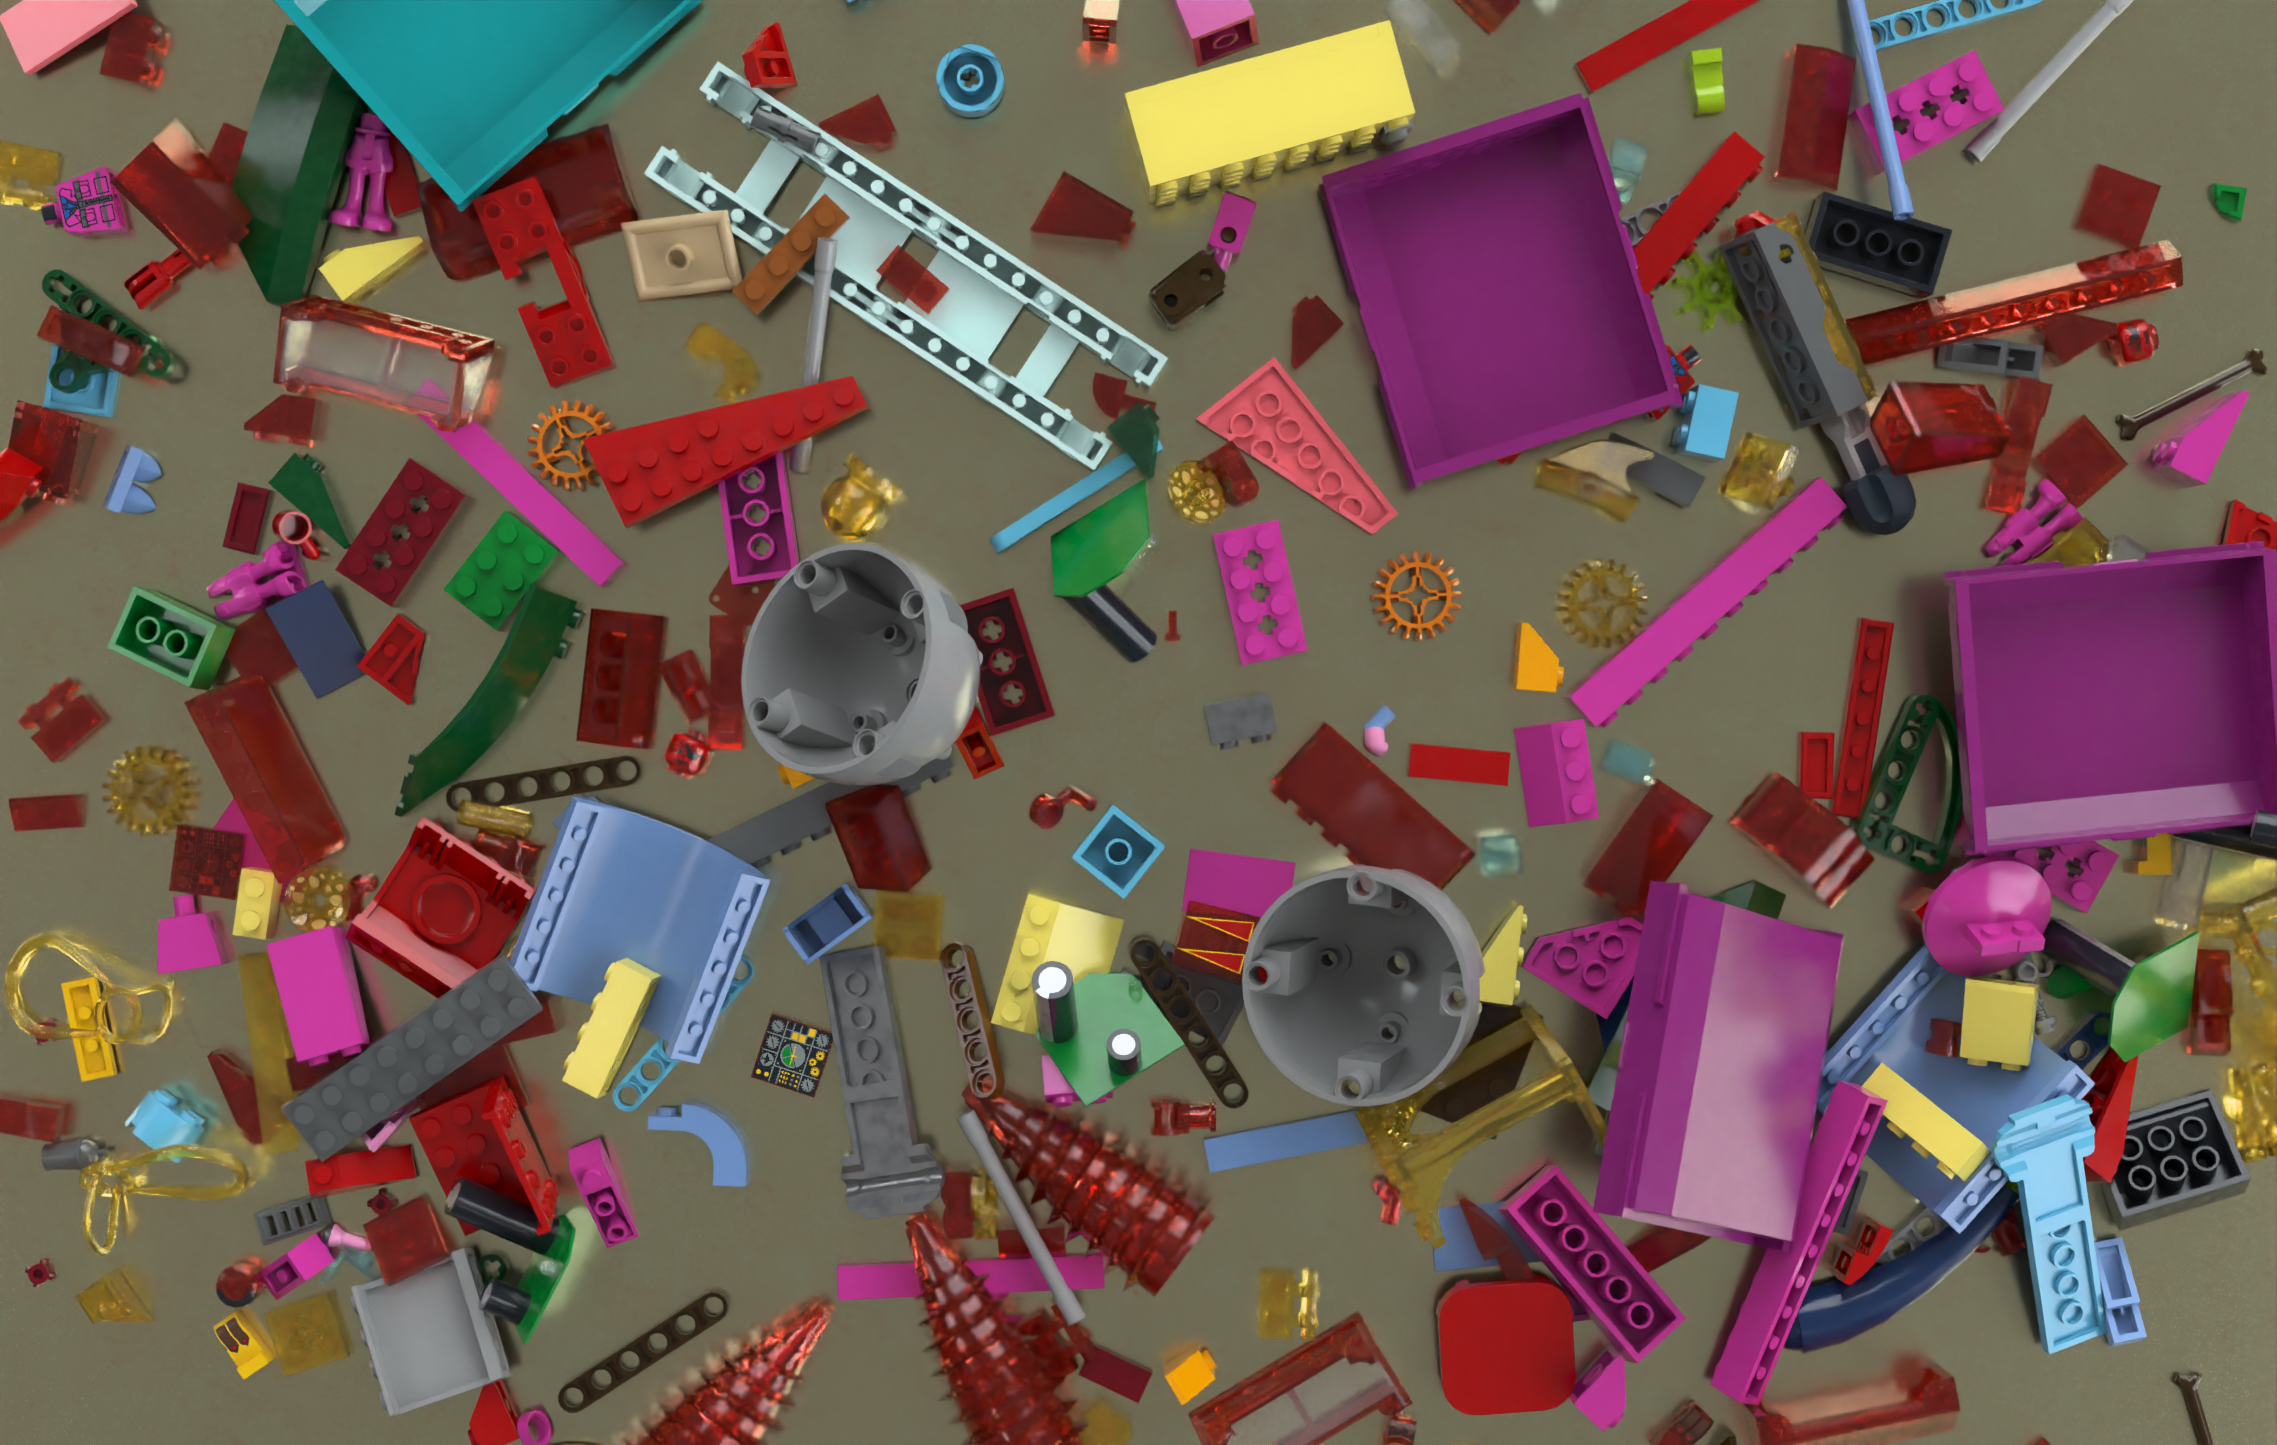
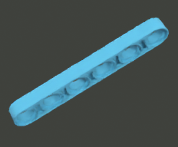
M1939 0L1869 20L1870 27L1875 28L1880 34L1879 43L1875 45V50L1880 51L2027 9L2039 4L2043 0H2007V5L2003 9H1997L1992 6L1990 0H1968L1976 8L1975 15L1971 18L1963 17L1958 11L1959 3L1963 0ZM1936 9L1943 14L1944 21L1940 27H1933L1928 24L1926 15L1929 10ZM1904 18L1911 23L1912 31L1910 35L1900 36L1896 33L1894 28L1896 20Z
M1155 434L1148 437L995 534L989 541L997 553L1002 552L1163 449L1162 444Z
M741 956L739 962L746 964L748 975L744 980L732 979L726 994V1000L722 1004L718 1017L754 976L753 963L745 956ZM662 1038L655 1042L615 1088L613 1101L618 1109L626 1112L637 1109L680 1061L668 1057L663 1047L665 1040ZM650 1061L659 1066L660 1075L657 1079L647 1080L643 1077L641 1069L644 1063ZM632 1087L636 1090L638 1099L635 1104L625 1105L621 1102L619 1093L622 1088Z

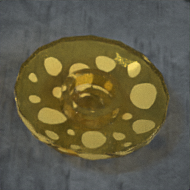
M1197 460L1184 461L1173 468L1168 478L1167 488L1170 499L1176 509L1187 519L1198 523L1211 522L1221 516L1226 508L1227 501L1223 495V486L1221 485L1218 473L1207 464Z
M309 868L299 872L289 882L284 894V908L289 920L298 929L305 932H311L328 926L338 927L345 920L349 911L350 892L345 881L336 872L326 868ZM319 894L325 897V904L322 907L317 906L315 902Z

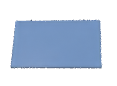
M1505 1202L1429 1209L1435 1272L1512 1264L1522 1265L1523 1263L1541 1262V1260L1498 1210Z

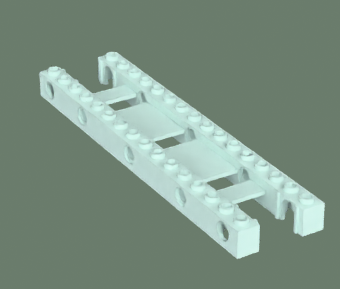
M717 61L699 89L712 106L717 104L740 119L747 129L752 127L750 126L751 120L758 106L784 118L787 116L792 117L795 123L821 133L815 151L812 154L787 141L781 143L777 141L778 137L752 127L770 139V142L736 193L715 181L716 179L711 173H699L680 159L681 156L673 148L670 151L661 146L644 172V175L650 181L699 213L727 209L733 235L766 256L790 229L787 227L783 228L764 214L765 210L799 159L825 175L826 179L799 220L824 194L850 217L831 238L837 240L838 244L829 298L1092 472H1095L1112 447L1113 442L1106 438V433L1103 431L1100 434L1093 432L1076 421L1071 415V410L1068 408L1063 410L1046 399L1044 396L1079 343L1098 355L1101 362H1109L1133 378L1137 386L1142 384L1150 389L1167 363L1168 357L761 89L751 88L749 81ZM913 233L939 251L905 303L902 304L895 302L880 292L876 286L909 235ZM815 256L796 275V277L811 287L814 286ZM1024 306L1051 325L1017 377L1014 378L991 365L988 359Z

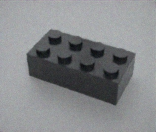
M1824 191L1816 197L1800 252L1806 263L1921 298H1927L1934 293L1952 230L1911 217L1905 220H1895L1891 211Z

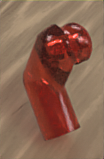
M362 874L354 876L343 890L342 898L346 921L354 920L358 914H362L360 899L364 896L365 892H372L375 888V881L371 875L362 876Z
M1388 1177L1380 1178L1375 1181L1373 1190L1386 1205L1381 1222L1398 1226L1404 1203V1195L1392 1179Z

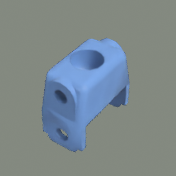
M846 882L783 928L782 931L800 957L809 965L872 919L873 916L861 895L853 886L851 887Z

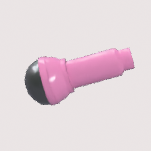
M337 1224L327 1225L321 1233V1239L328 1247L342 1245L359 1251L370 1252L373 1242L368 1241L366 1238L346 1233Z

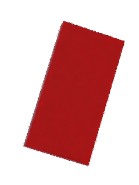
M1799 732L1798 798L1833 799L1835 733Z

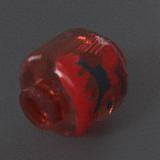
M2142 318L2116 323L2111 329V336L2106 337L2108 354L2115 356L2118 362L2123 365L2151 359L2154 350L2159 348V338L2155 326L2148 324Z
M691 728L688 729L687 733L675 732L663 754V760L668 764L666 769L688 780L692 776H700L712 755V748L705 743L707 736Z

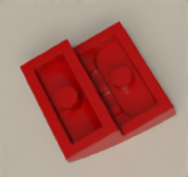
M1867 1217L1856 1247L1843 1242L1831 1273L1843 1283L1853 1284L1879 1258L1889 1242L1893 1229L1876 1219Z

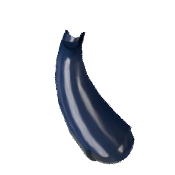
M2004 1184L1960 1234L1948 1225L1939 1234L1907 1254L1868 1270L1851 1285L1845 1284L1841 1280H1836L1809 1287L1783 1348L1801 1351L1802 1354L1844 1343L1887 1322L1932 1291L1960 1266L2020 1200L2019 1194Z

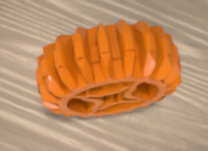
M579 400L575 401L573 410H570L568 401H562V412L560 413L555 405H550L549 411L552 417L548 418L544 413H540L538 417L544 422V425L542 427L537 424L531 425L532 430L539 432L538 438L533 436L527 437V442L537 444V448L527 451L529 456H539V459L531 464L534 469L541 468L542 466L545 467L539 477L545 480L553 474L550 485L557 487L561 479H563V489L567 491L571 489L572 481H575L577 490L584 489L583 479H586L591 486L597 484L593 474L597 473L599 476L600 474L594 462L589 466L586 457L587 447L583 440L605 434L614 427L611 422L603 425L600 424L606 417V414L602 411L592 417L595 411V406L589 404L584 412H582L583 406ZM572 418L583 419L589 422L593 429L576 434L567 425L565 420ZM557 426L560 436L559 442L547 453L548 436L552 429ZM568 436L576 441L581 440L580 446H577L579 448L577 451L578 456L572 451H564L566 450L565 445H569L566 443L569 439ZM570 457L579 467L580 471L565 473L558 470L552 462Z
M1413 551L1411 562L1408 561L1406 554L1402 553L1399 555L1402 565L1398 566L1391 559L1387 563L1393 571L1389 573L1384 569H1380L1378 572L1386 581L1385 583L1380 581H1374L1373 583L1374 587L1382 589V594H1373L1372 600H1382L1383 606L1374 608V612L1377 614L1386 611L1387 616L1382 618L1380 623L1385 625L1392 620L1395 624L1391 627L1390 633L1395 634L1400 627L1404 628L1402 639H1408L1411 630L1415 631L1414 637L1416 641L1422 640V630H1426L1427 636L1432 639L1435 637L1434 626L1439 631L1445 632L1447 628L1442 620L1446 619L1451 623L1456 620L1448 612L1449 609L1455 611L1461 609V605L1452 603V598L1462 597V592H1452L1451 586L1458 585L1460 579L1455 578L1449 581L1447 576L1454 571L1453 567L1450 566L1444 571L1440 570L1439 568L1443 565L1444 559L1438 558L1433 565L1430 563L1432 559V553L1430 552L1425 554L1423 561H1419V551ZM1411 569L1410 585L1404 591L1390 592L1396 577L1403 571ZM1421 569L1434 574L1440 581L1443 590L1427 588L1423 582V576H1421ZM1416 579L1417 587L1421 588L1420 592L1424 590L1425 594L1434 595V597H1426L1420 600L1418 613L1417 605L1413 604L1414 600L1410 601L1409 597H1400V595L1414 592ZM1444 600L1439 613L1432 620L1423 623L1426 604L1429 601ZM1391 602L1406 603L1411 609L1413 623L1399 617L1394 611Z

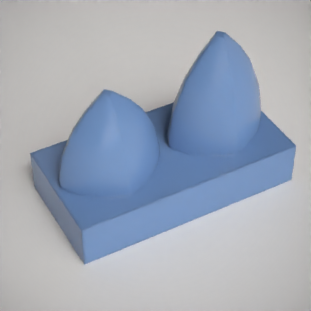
M126 444L102 506L119 514L120 511L130 514H141L155 510L156 506L149 495L138 486L132 484V481H150L160 477L162 473L156 461L142 449Z

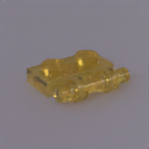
M0 140V202L5 203L7 200L21 202L24 207L29 208L51 204V195L40 193L42 184L56 186L62 153ZM12 179L27 180L28 186L26 190L11 187Z
M1261 1270L1258 1339L1292 1340V1327H1302L1301 1339L1307 1341L1315 1340V1328L1319 1327V1316H1316L1317 1298L1320 1297L1321 1289L1320 1286H1317L1318 1273L1305 1272L1304 1285H1295V1272ZM1294 1297H1303V1315H1293Z

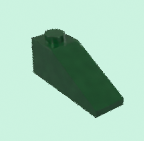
M294 453L268 483L340 546L348 550L354 541L327 476L320 471L323 465L308 453L304 457L301 454Z

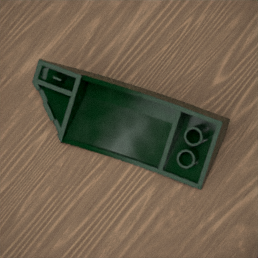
M286 24L251 121L233 182L225 220L267 303L300 312L321 254V246L329 221V214L332 210L345 167L346 151L351 146L356 133L355 127H358L361 113H363L366 103L297 26Z
M530 584L505 643L481 684L448 726L421 753L410 754L408 763L414 765L412 773L407 771L404 776L400 791L403 797L396 807L395 815L405 817L468 774L499 744L533 701L557 658L563 659L570 643L565 640L570 628H577L583 615V611L579 609L582 602L546 586Z

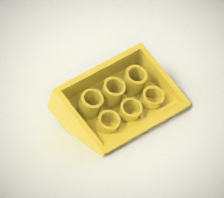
M1028 892L991 1023L1035 1035L1038 1023L1032 976L1036 968L1049 961L1063 963L1072 972L1074 983L1090 973H1109L1124 919Z

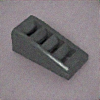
M312 1195L254 1213L255 1222L264 1246L332 1223L325 1198H316ZM313 1202L318 1216V1220L314 1222L307 1204ZM298 1206L300 1207L305 1223L301 1226L299 1224L295 1211V1207ZM286 1211L291 1229L286 1230L281 1212ZM271 1215L278 1232L273 1234L268 1216Z

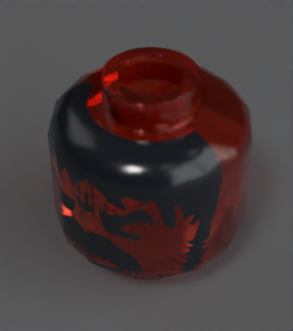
M236 1262L223 1269L218 1275L215 1284L216 1293L219 1299L227 1306L233 1308L245 1307L254 1302L262 1293L264 1286L263 1276L260 1270L253 1264Z

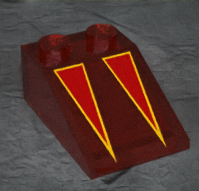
M1190 900L1171 965L1242 987V973L1246 950L1252 933L1261 917ZM1258 966L1257 972L1259 977L1267 981L1268 975L1266 970Z

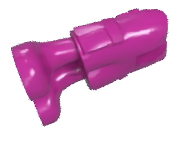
M2045 478L2038 484V492L2040 494L2038 502L2030 510L2021 507L2008 518L2004 528L1985 547L1987 553L1993 558L2006 550L2010 544H2013L2015 550L2010 552L1999 566L2025 564L2030 559H2035L2054 545L2052 537L2067 529L2080 531L2086 525L2082 516L2070 503L2063 506L2057 515L2043 527L2038 525V522L2067 500L2062 492L2048 479Z
M281 540L272 543L267 549L265 557L260 562L255 564L251 561H246L232 568L227 575L214 581L206 588L210 599L228 595L231 592L234 595V598L214 607L218 619L229 618L241 613H254L266 608L273 596L287 598L307 588L303 578L293 571L284 572L271 581L262 584L264 576L286 570L295 564L294 553L286 542Z

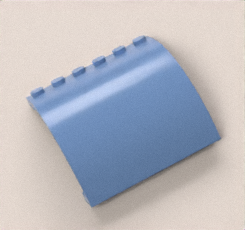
M572 796L510 963L531 991H546L589 1005L592 1004L599 992H603L607 983L604 977L613 962L616 963L624 958H629L662 975L639 1026L669 1043L665 1051L669 1058L700 1064L771 880L741 858L682 829L635 812Z
M1924 945L1826 1053L1817 1110L1823 1115L1825 1114L1830 1102V1095L1836 1088L1838 1080L1862 1086L1878 1066L1884 1063L1982 1141L1991 1151V1144L1996 1139L1997 1131L2008 1122V1115L2066 1094L2074 1099L2081 1100L2095 1083L2071 1060L2065 1061L2035 1036H2033L2030 1065L2022 1066L2021 1071L2002 1069V1063L1988 1061V1066L1967 1064L1968 1058L1960 1057L1965 983L1968 977L1957 975L1944 969L1932 957L1926 945ZM1883 1116L1880 1118L1866 1151V1155L1959 1234L2008 1181L2004 1176L2003 1170L1995 1162L1992 1151L1966 1182H1963L1956 1175L1951 1180L1936 1167L1939 1161L1931 1155L1925 1159L1911 1147L1914 1142L1906 1135L1900 1139L1886 1127L1889 1121Z

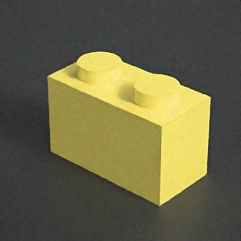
M256 867L241 869L232 935L265 940L275 937L284 871Z

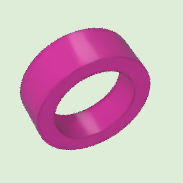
M534 1410L524 1413L519 1417L517 1432L523 1445H547L550 1442L552 1436L551 1424L548 1417L542 1411ZM530 1419L534 1421L538 1429L537 1441L532 1438L529 1432L528 1423Z

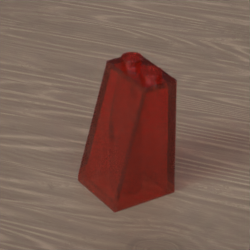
M176 118L110 182L200 270L209 261L215 266L228 253L224 247L230 241L237 245L250 232L245 226L254 217Z
M1889 382L1870 418V429L1894 476L1998 458L2002 455L2012 438L2009 427L2002 420L1995 401L1990 397L1984 384Z
M1648 777L1582 877L1589 881L1586 887L1602 898L1605 893L1615 898L1614 906L1627 915L1631 916L1633 911L1642 915L1646 910L1650 882H1666L1711 821L1713 815L1659 779Z

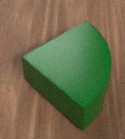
M2218 183L2211 184V198L2219 213L2231 221H2242L2247 188Z

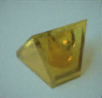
M119 1267L75 1296L92 1324L98 1321L155 1322Z

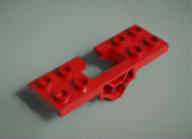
M531 176L474 198L472 200L505 280L517 277L523 273L519 264L520 261L548 251L567 299L538 309L535 301L518 307L519 314L550 387L613 365L614 360L589 303L590 297L585 287L580 264L568 246L565 237L561 236L537 176Z

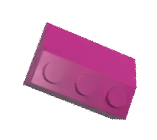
M1578 718L1514 728L1529 827L1599 818L1584 719Z

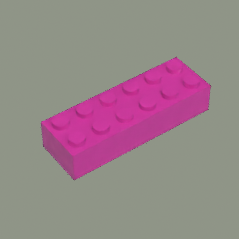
M1557 1165L1545 1166L1498 1209L1627 1362L1639 1363L1687 1319L1596 1212H1593L1590 1204Z

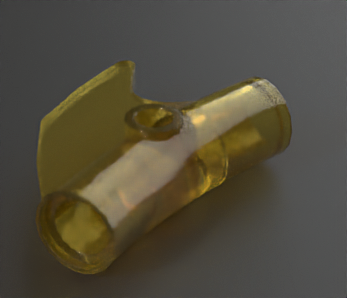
M1598 439L1570 448L1549 459L1544 458L1538 487L1581 500L1624 523L1631 516L1640 500L1632 491L1627 481L1626 469L1632 463L1652 459L1654 452L1629 443Z

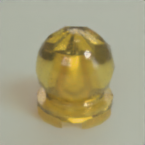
M851 454L843 464L850 469L847 471L848 475L836 478L826 487L820 504L821 517L829 530L834 535L855 541L869 537L880 528L886 516V502H889L891 499L898 503L904 492L884 477H881L879 481L875 480L870 476L874 470Z

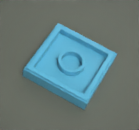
M53 341L43 407L112 418L119 371L91 375L77 392L65 394L54 388L49 380V372L52 366L63 354L62 342ZM82 346L80 349L81 358L90 359L95 354L96 348ZM66 369L61 372L59 376L61 386H67L72 383L74 371Z

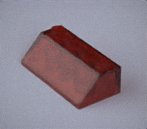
M1796 44L1790 49L1770 182L1837 191L1856 58L1830 48Z
M591 608L576 741L649 749L652 735L653 710L656 701L657 675L660 666L659 657L664 616Z

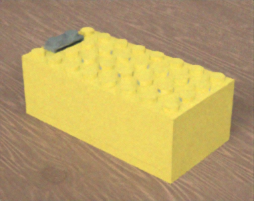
M1390 20L1124 93L1123 114L1148 204L1156 202L1157 206H1164L1175 202V198L1181 194L1188 193L1189 198L1208 193L1210 186L1220 184L1221 189L1229 188L1240 184V180L1243 177L1252 175L1253 180L1265 178L1272 175L1274 169L1283 166L1285 171L1294 170L1305 166L1304 162L1315 157L1318 162L1327 161L1337 157L1336 153L1349 148L1350 153L1368 149V144L1373 141L1381 140V143L1386 144V146L1404 142L1406 140L1405 137L1408 136V133L1413 128L1412 118L1415 115V109Z

